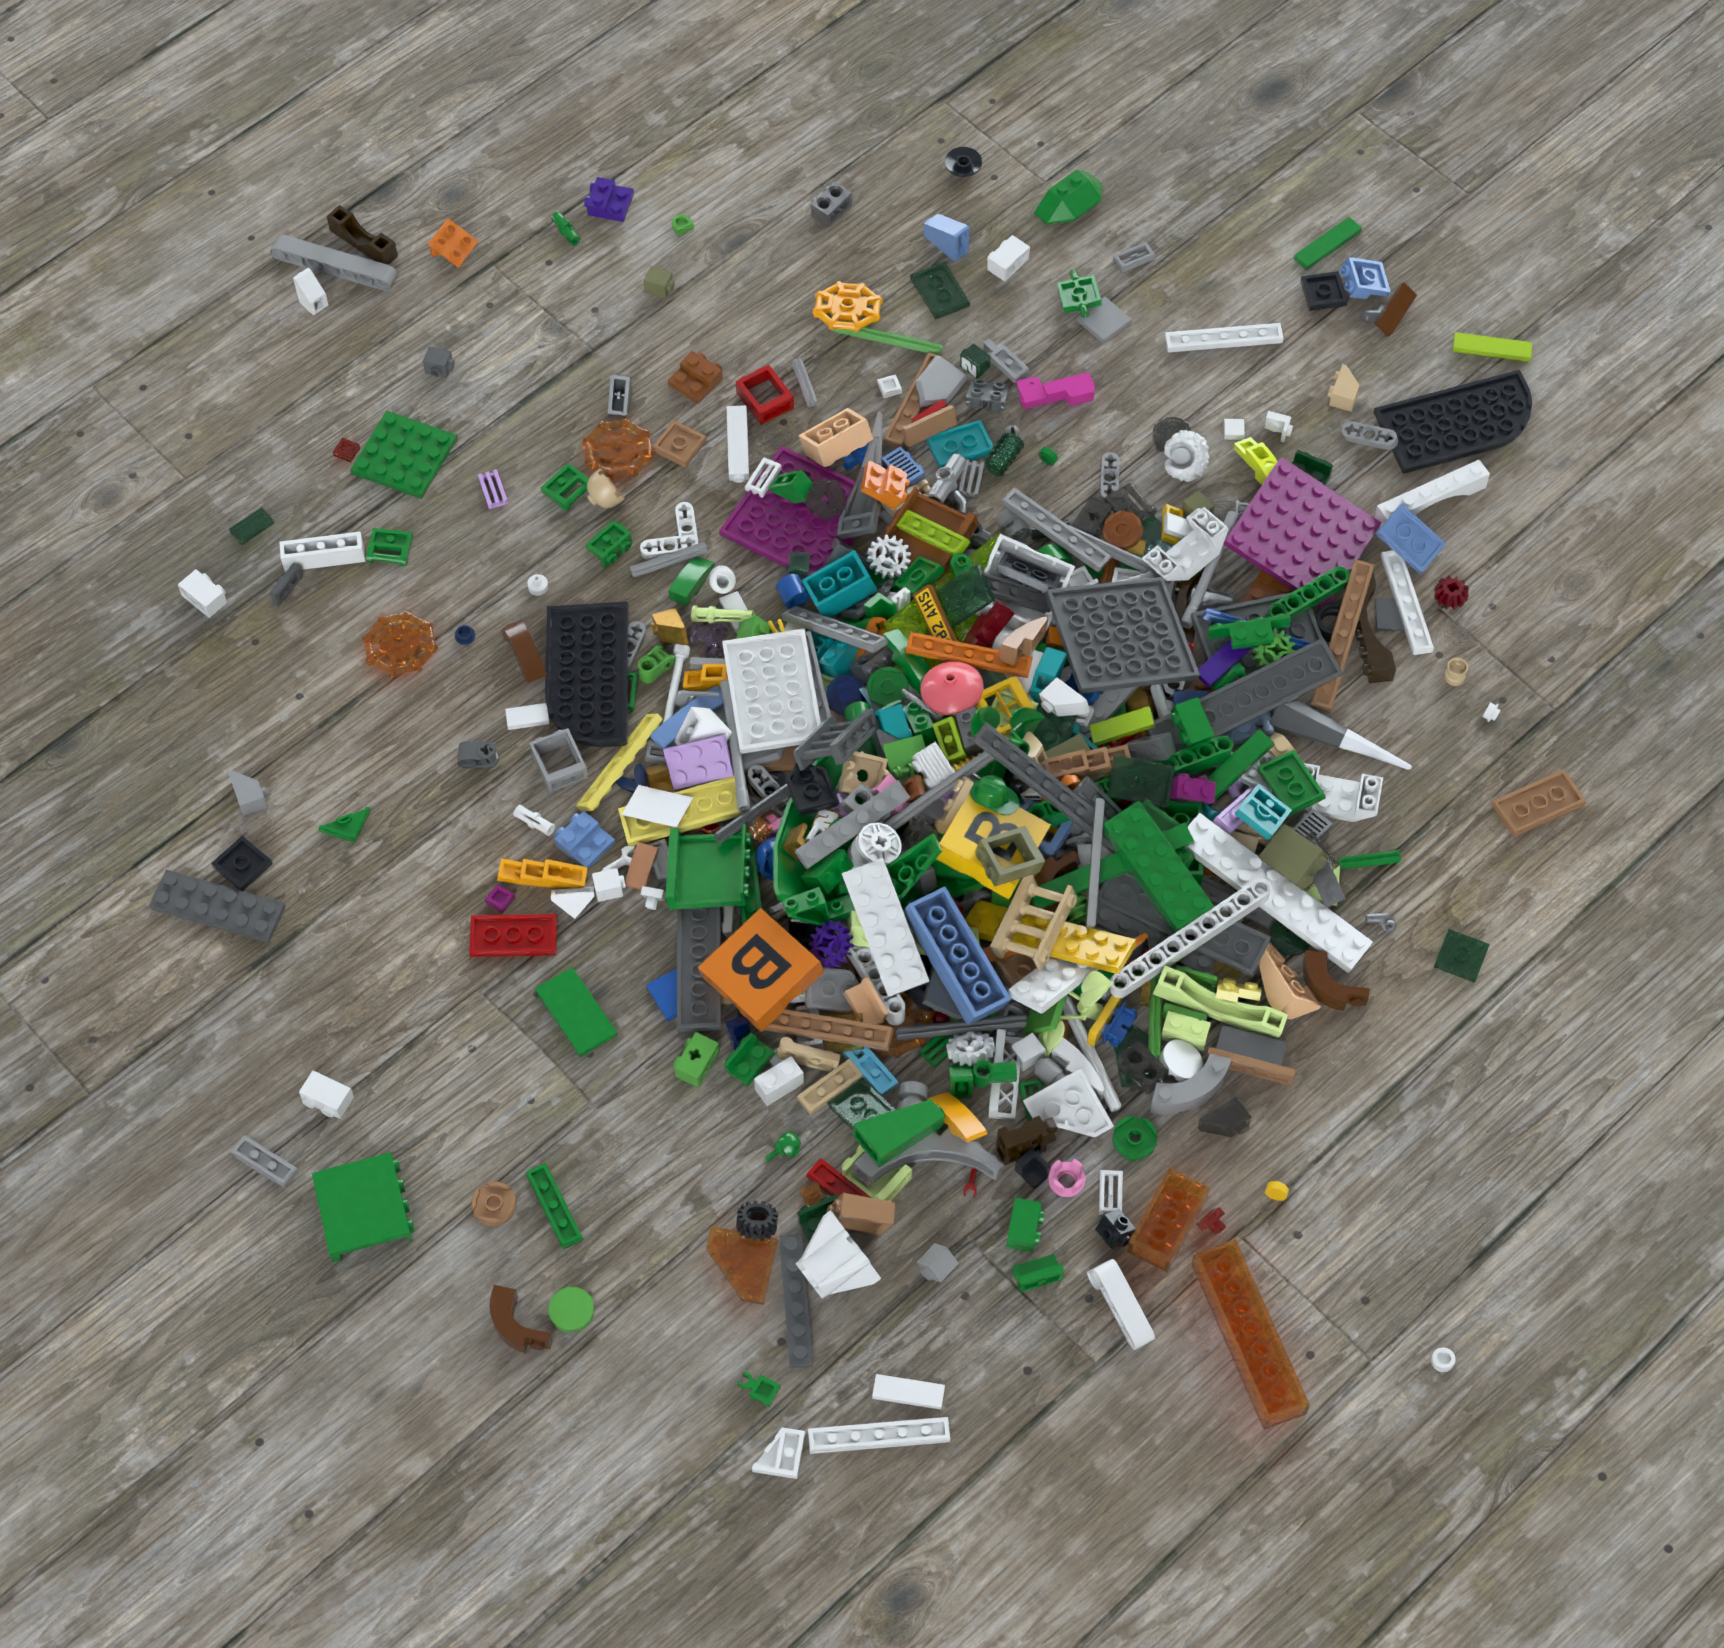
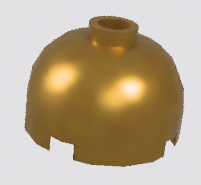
M1140 686L1132 693L1126 701L1127 713L1149 706L1153 720L1158 718L1152 695L1149 696L1148 690L1151 688L1150 686Z

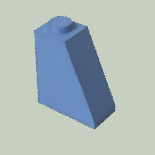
M940 214L929 218L924 223V237L954 262L969 252L970 227Z

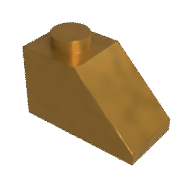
M676 608L652 614L653 623H650L653 635L657 634L661 642L680 645L689 644L685 626Z

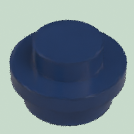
M462 625L457 628L455 640L459 644L468 645L474 641L475 631L470 626Z

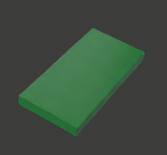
M573 967L535 988V992L579 1057L618 1036L617 1031Z

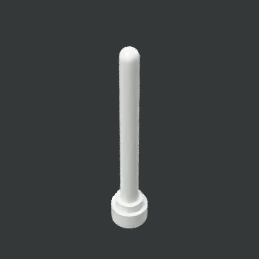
M674 645L673 655L676 657L663 723L673 716L683 662L689 657L690 653L688 645Z

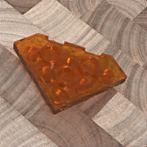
M711 1226L706 1246L709 1255L741 1301L764 1305L778 1238L771 1237L767 1239L765 1237L764 1241H760V1238H757V1241H753V1238L750 1237L747 1240L745 1235L742 1237L740 1232Z

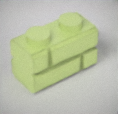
M1168 1011L1161 1040L1168 1042L1184 1040L1192 1044L1197 1050L1204 1051L1211 1022L1199 1021V1019Z

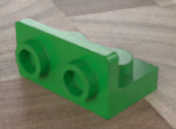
M613 520L585 545L586 549L601 561V566L605 569L608 565H612L623 552H627L631 548L632 537L628 530Z
M750 1032L748 1036L740 1041L738 1048L727 1056L724 1067L729 1075L746 1087H749L754 1078L760 1074L776 1054L774 1050L759 1041L754 1033Z

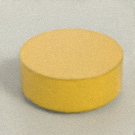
M1278 1181L1268 1182L1265 1189V1194L1277 1201L1285 1200L1289 1192L1288 1187Z

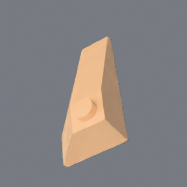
M1269 942L1259 962V968L1266 997L1271 1007L1288 1014L1287 1019L1290 1020L1319 1010L1322 1006L1307 985L1303 987L1296 979L1299 975L1295 970L1292 971L1283 964L1285 962L1284 957Z

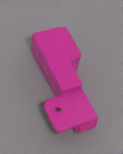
M1089 372L1047 382L1043 386L1037 377L1016 381L1020 392L1019 401L1024 409L1066 400L1070 406L1094 400L1095 385Z

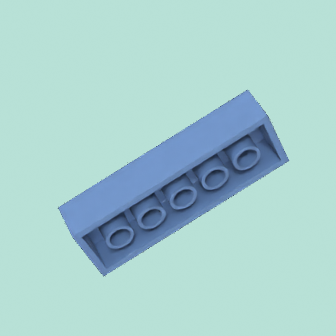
M946 887L940 888L908 904L903 911L906 920L967 1025L1004 1008L1011 998Z

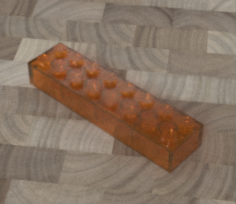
M1236 1239L1193 1254L1191 1265L1263 1429L1306 1415L1310 1404Z

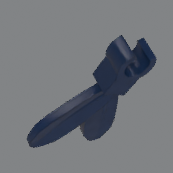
M641 764L635 766V781L626 777H620L615 783L622 789L632 793L635 792L638 785L646 787L644 767Z

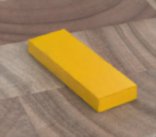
M1113 995L1110 997L1089 1030L1088 1045L1092 1047L1096 1045L1105 1025L1111 1021L1116 1007L1121 1005L1123 998H1117Z

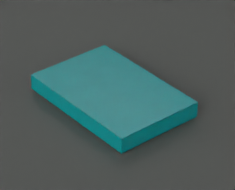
M981 419L942 431L925 439L939 469L946 465L953 454H960L969 461L995 454V448Z

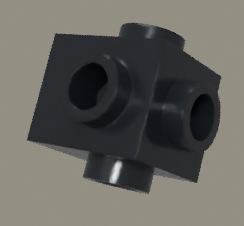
M1118 1209L1104 1214L1095 1230L1111 1249L1119 1246L1125 1247L1132 1241V1235L1136 1228L1122 1211Z

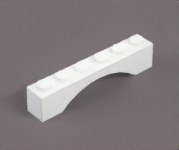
M1477 460L1377 505L1374 518L1381 522L1379 526L1381 527L1401 503L1416 515L1443 499L1458 495L1474 494L1486 488L1490 473L1481 461Z

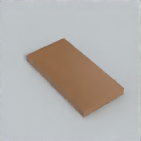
M1562 769L1492 801L1491 806L1514 838L1584 806L1587 801L1566 771Z

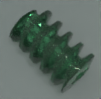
M1012 433L1002 434L996 445L984 459L987 470L995 476H1003L1004 472L1013 463V460L1016 459V455L1020 453V449L1024 448L1023 440Z

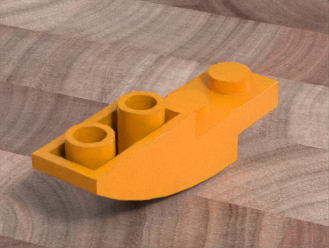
M702 664V670L685 671L683 689L696 692L710 690L716 685L721 688L720 683L728 680L726 664Z

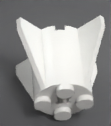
M831 1210L822 1217L803 1256L795 1263L822 1299L829 1294L873 1285L881 1279L870 1264L869 1259L852 1240Z

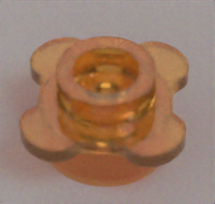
M812 1182L810 1186L802 1187L799 1190L800 1196L804 1198L805 1205H814L825 1197V1194L820 1190L818 1182Z

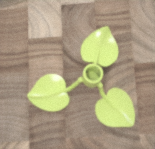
M1093 971L1086 976L1081 986L1083 993L1080 996L1072 991L1068 993L1079 1000L1077 1010L1080 1015H1062L1055 1030L1038 1034V1041L1045 1048V1056H1050L1053 1048L1059 1044L1064 1035L1065 1025L1061 1020L1081 1019L1085 1021L1086 1018H1090L1096 1021L1103 1010V1005L1097 1003V1001L1113 984L1102 973Z

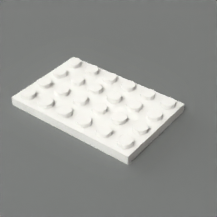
M799 629L722 641L740 752L743 754L800 745L821 724L805 630Z

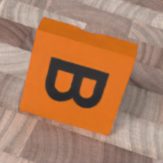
M761 908L698 966L702 977L723 997L734 1003L740 1013L761 1032L785 1010L795 997L802 994L824 973L820 961Z

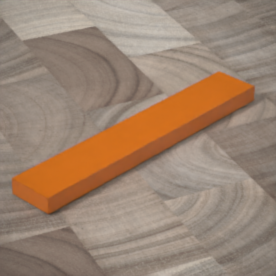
M910 632L906 647V653L946 662H963L974 668L1028 678L1033 657L1021 655L1017 663L1012 665L999 660L1000 650Z

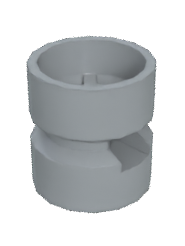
M1008 508L1003 510L996 518V523L1004 532V535L1020 543L1027 540L1032 533L1029 524Z
M915 1081L902 1082L899 1090V1099L901 1101L897 1103V1110L927 1101L928 1087L923 1083Z

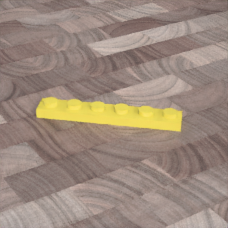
M658 713L645 715L628 737V744L621 746L577 803L576 807L581 812L594 811L599 806V801L602 797L611 791L612 784L623 775V770L626 766L634 761L636 753L647 744L649 736L659 728L658 725L663 719Z

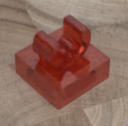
M1220 1207L1214 1208L1198 1221L1196 1225L1201 1231L1210 1229L1215 1235L1221 1233L1226 1226L1219 1219L1225 1213Z

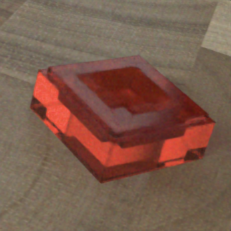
M342 438L334 449L333 456L351 463L360 450V444Z

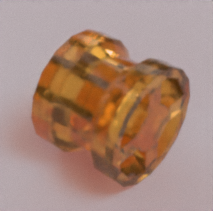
M760 816L755 819L753 825H749L747 828L748 832L761 843L765 840V836L774 830Z

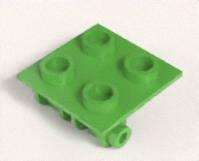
M922 734L882 745L885 757L888 759L887 764L890 774L896 781L898 780L902 784L914 775H921L922 778V773H917L912 765V757L925 748Z

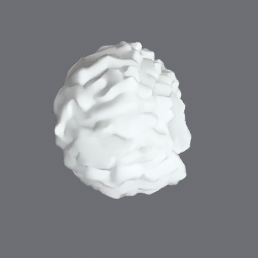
M1180 430L1179 433H1175L1171 439L1166 441L1164 446L1165 455L1169 458L1165 462V469L1172 478L1190 482L1197 479V476L1203 475L1209 464L1208 459L1210 457L1208 455L1209 446L1206 445L1205 437H1201L1193 431Z

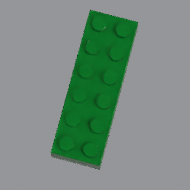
M1140 801L1103 824V834L1174 934L1214 907Z

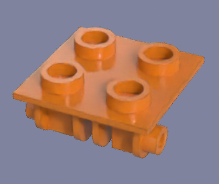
M447 218L427 245L430 247V254L432 256L441 255L459 268L478 243V240Z

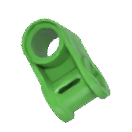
M662 645L655 646L638 662L639 679L644 683L654 682L674 665L676 657L669 655Z

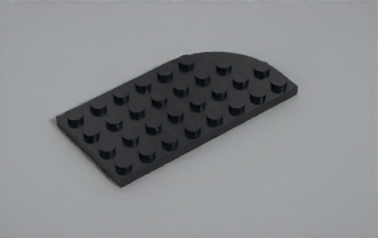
M1516 370L1376 407L1373 413L1381 428L1390 429L1396 433L1398 444L1391 450L1402 473L1405 474L1491 451L1511 443L1524 431L1531 415L1532 396L1521 371Z
M628 601L547 606L545 701L553 723L559 730L568 728L573 740L584 745L594 747L626 746L628 744Z

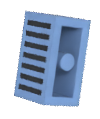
M901 446L882 457L881 467L887 469L891 464L907 473V479L910 480L907 488L918 484L924 479L925 471L923 467L917 465L911 454L905 452Z

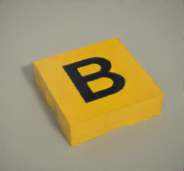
M969 793L939 844L942 852L936 859L961 873L973 877L982 885L1009 899L1020 879L994 887L992 881L987 878L985 869L975 854L980 840L1026 826L1035 844L1039 847L1051 824L1020 807L1011 815L998 814L977 804ZM1014 842L992 849L1002 869L1025 863Z

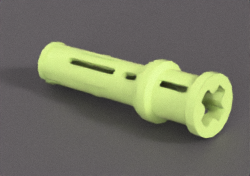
M693 605L691 611L693 624H697V622L714 624L716 621L742 622L755 616L754 610L717 609L714 606L702 608Z

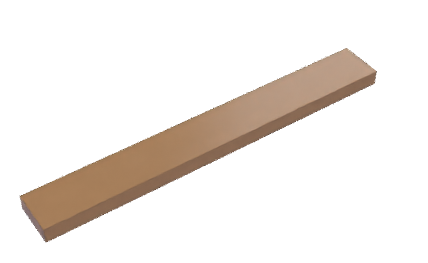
M1355 559L1329 644V649L1342 672L1375 564ZM1341 676L1316 688L1311 704L1312 707L1331 712Z

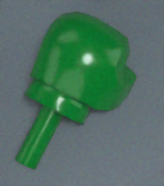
M792 1131L785 1132L773 1144L776 1149L768 1154L765 1159L770 1161L779 1153L782 1157L785 1155L795 1157L800 1152V1139Z

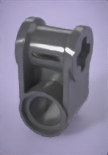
M464 741L459 744L457 764L462 768H491L499 762L496 747L492 742Z

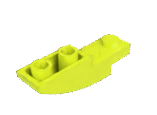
M1251 437L1234 443V450L1255 471V479L1262 485L1278 461L1263 442L1257 444Z

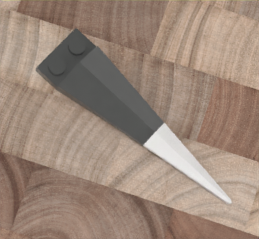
M1297 699L1268 712L1272 719L1270 724L1273 725L1275 732L1346 749L1407 770L1412 767L1405 761Z

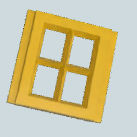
M1017 676L1010 677L983 690L981 699L975 706L977 710L988 706L985 698L995 694L1002 706L996 710L998 712L1004 710L1009 720L1011 713L1008 708L1015 704H1019L1020 708L1028 707L1034 709ZM1010 688L1016 700L1005 704L999 692ZM1010 723L1001 728L998 725L996 730L1002 735H1006L1012 727Z

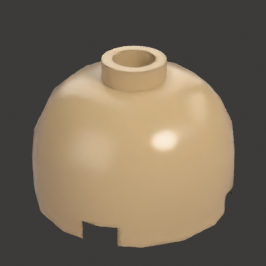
M599 468L587 482V490L589 492L587 498L594 506L598 504L602 508H613L625 498L621 496L620 491Z

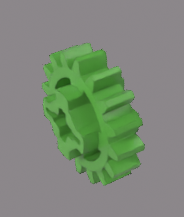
M1277 628L1272 629L1274 643L1265 646L1258 645L1251 649V652L1256 655L1252 657V660H1258L1256 666L1262 665L1265 667L1279 660L1282 656L1295 652L1296 650H1292L1295 642H1289L1291 636L1285 637L1284 630L1277 633Z

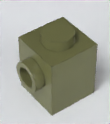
M651 266L644 278L645 292L665 299L675 286L672 272Z
M1197 491L1183 501L1182 510L1186 517L1196 509H1202L1203 507L1213 514L1214 505L1209 498H1206L1201 492Z

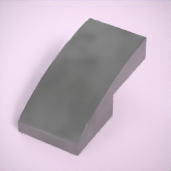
M1327 860L1325 866L1318 870L1313 879L1325 908L1346 899L1331 864Z

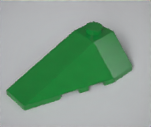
M934 833L886 865L899 901L941 854L942 849Z

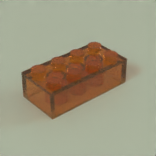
M1169 1168L1128 1243L1127 1252L1168 1273L1208 1199L1210 1187Z

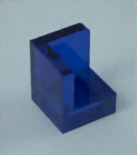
M745 1016L725 1022L726 1033L734 1051L738 1048L740 1041L750 1033L749 1022Z

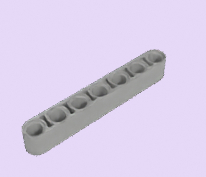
M282 234L277 237L270 249L271 255L278 260L384 291L390 289L398 274L392 266Z

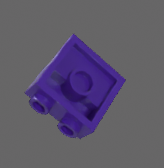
M597 177L596 181H592L590 184V196L585 197L584 206L587 207V214L589 216L624 222L634 196V189L617 186L615 180Z

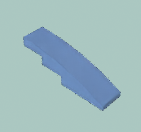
M718 685L706 692L720 693V696H698L651 734L650 737L662 750L676 744L674 740L691 707L709 708L713 713L724 707L721 688Z

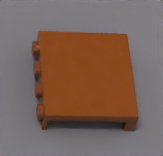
M914 487L908 493L901 509L899 508L896 511L891 525L886 527L882 540H884L885 535H888L889 539H892L895 535L896 541L903 539L902 545L909 546L906 552H911V556L907 558L911 560L910 564L906 565L907 568L919 556L942 565L945 571L932 584L933 588L938 589L951 570L950 562L953 555L898 529L897 523L908 509L970 540L979 522L975 514L969 512L965 515L920 494L917 487ZM879 549L876 551V558L880 555ZM901 556L898 558V561H899L898 564H899V565H900L901 562H902V557H901Z

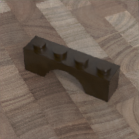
M338 205L326 216L332 233L372 260L389 265L398 257L395 241L383 233L377 236L370 234L359 224L354 214L341 205Z

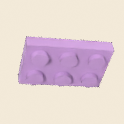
M725 734L663 749L674 790L734 776L733 764Z

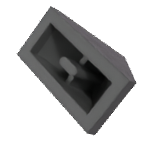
M611 374L607 414L628 415L633 394L631 376Z

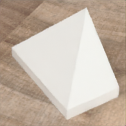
M594 886L551 890V901L574 919L594 897Z

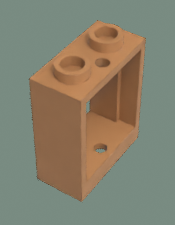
M842 1193L827 1207L826 1213L831 1210L845 1230L881 1236L894 1223L895 1202Z

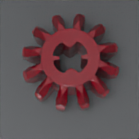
M1448 575L1446 579L1441 578L1437 585H1435L1434 599L1438 600V606L1444 604L1445 609L1452 607L1455 610L1457 606L1462 608L1469 597V586L1465 585V580L1459 581L1457 576L1452 579Z

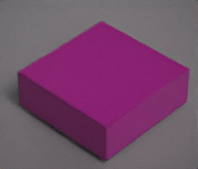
M497 884L485 898V903L503 913L515 899V894Z

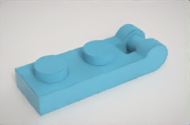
M855 1045L851 1050L847 1049L843 1052L844 1058L846 1060L850 1059L863 1074V1078L881 1098L898 1086V1081L868 1047ZM859 1054H863L859 1059L856 1057Z

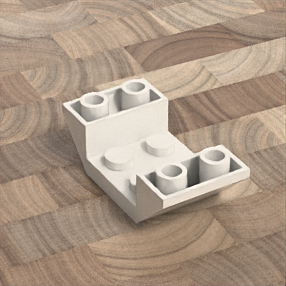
M1205 507L1189 519L1194 530L1165 553L1157 545L1142 558L1165 581L1189 580L1220 554L1228 527Z
M1304 763L1326 799L1306 808L1307 812L1315 809L1324 817L1350 822L1377 816L1383 777L1362 774L1360 782L1319 775L1320 766Z

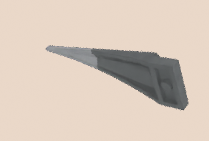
M880 411L877 413L872 431L873 440L869 442L859 475L839 518L837 536L840 540L877 532L881 502L860 490L865 464L870 460L881 466L882 413Z

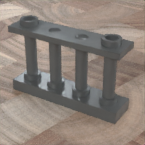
M873 708L865 709L854 721L836 723L834 715H829L793 751L795 761L798 763L800 770H804L815 758L827 756L834 757L836 765L844 764L879 728Z

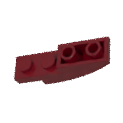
M997 601L986 615L981 613L962 643L991 648V643L1015 615L1014 611Z

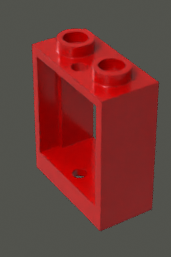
M770 365L758 368L755 372L743 376L736 381L737 395L760 425L794 408V396ZM769 380L781 396L760 406L748 390Z

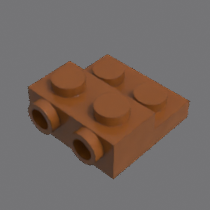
M691 351L680 362V368L668 379V385L699 404L723 380L722 368L715 361L713 363L709 362L703 353L698 352L696 354Z

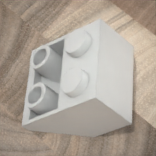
M691 707L674 742L677 745L722 734H725L727 742L732 731L711 709Z

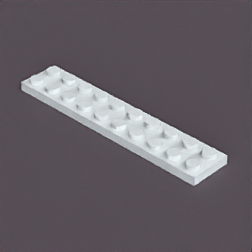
M1201 813L1188 826L1194 839V844L1182 849L1193 853L1197 861L1201 862L1238 891L1255 879H1267L1271 884L1268 900L1259 907L1319 952H1327V958L1347 973L1352 970L1373 943V941L1330 909L1325 908L1318 900L1304 890L1302 891L1264 863L1256 854ZM1261 888L1255 889L1257 893H1265V890Z

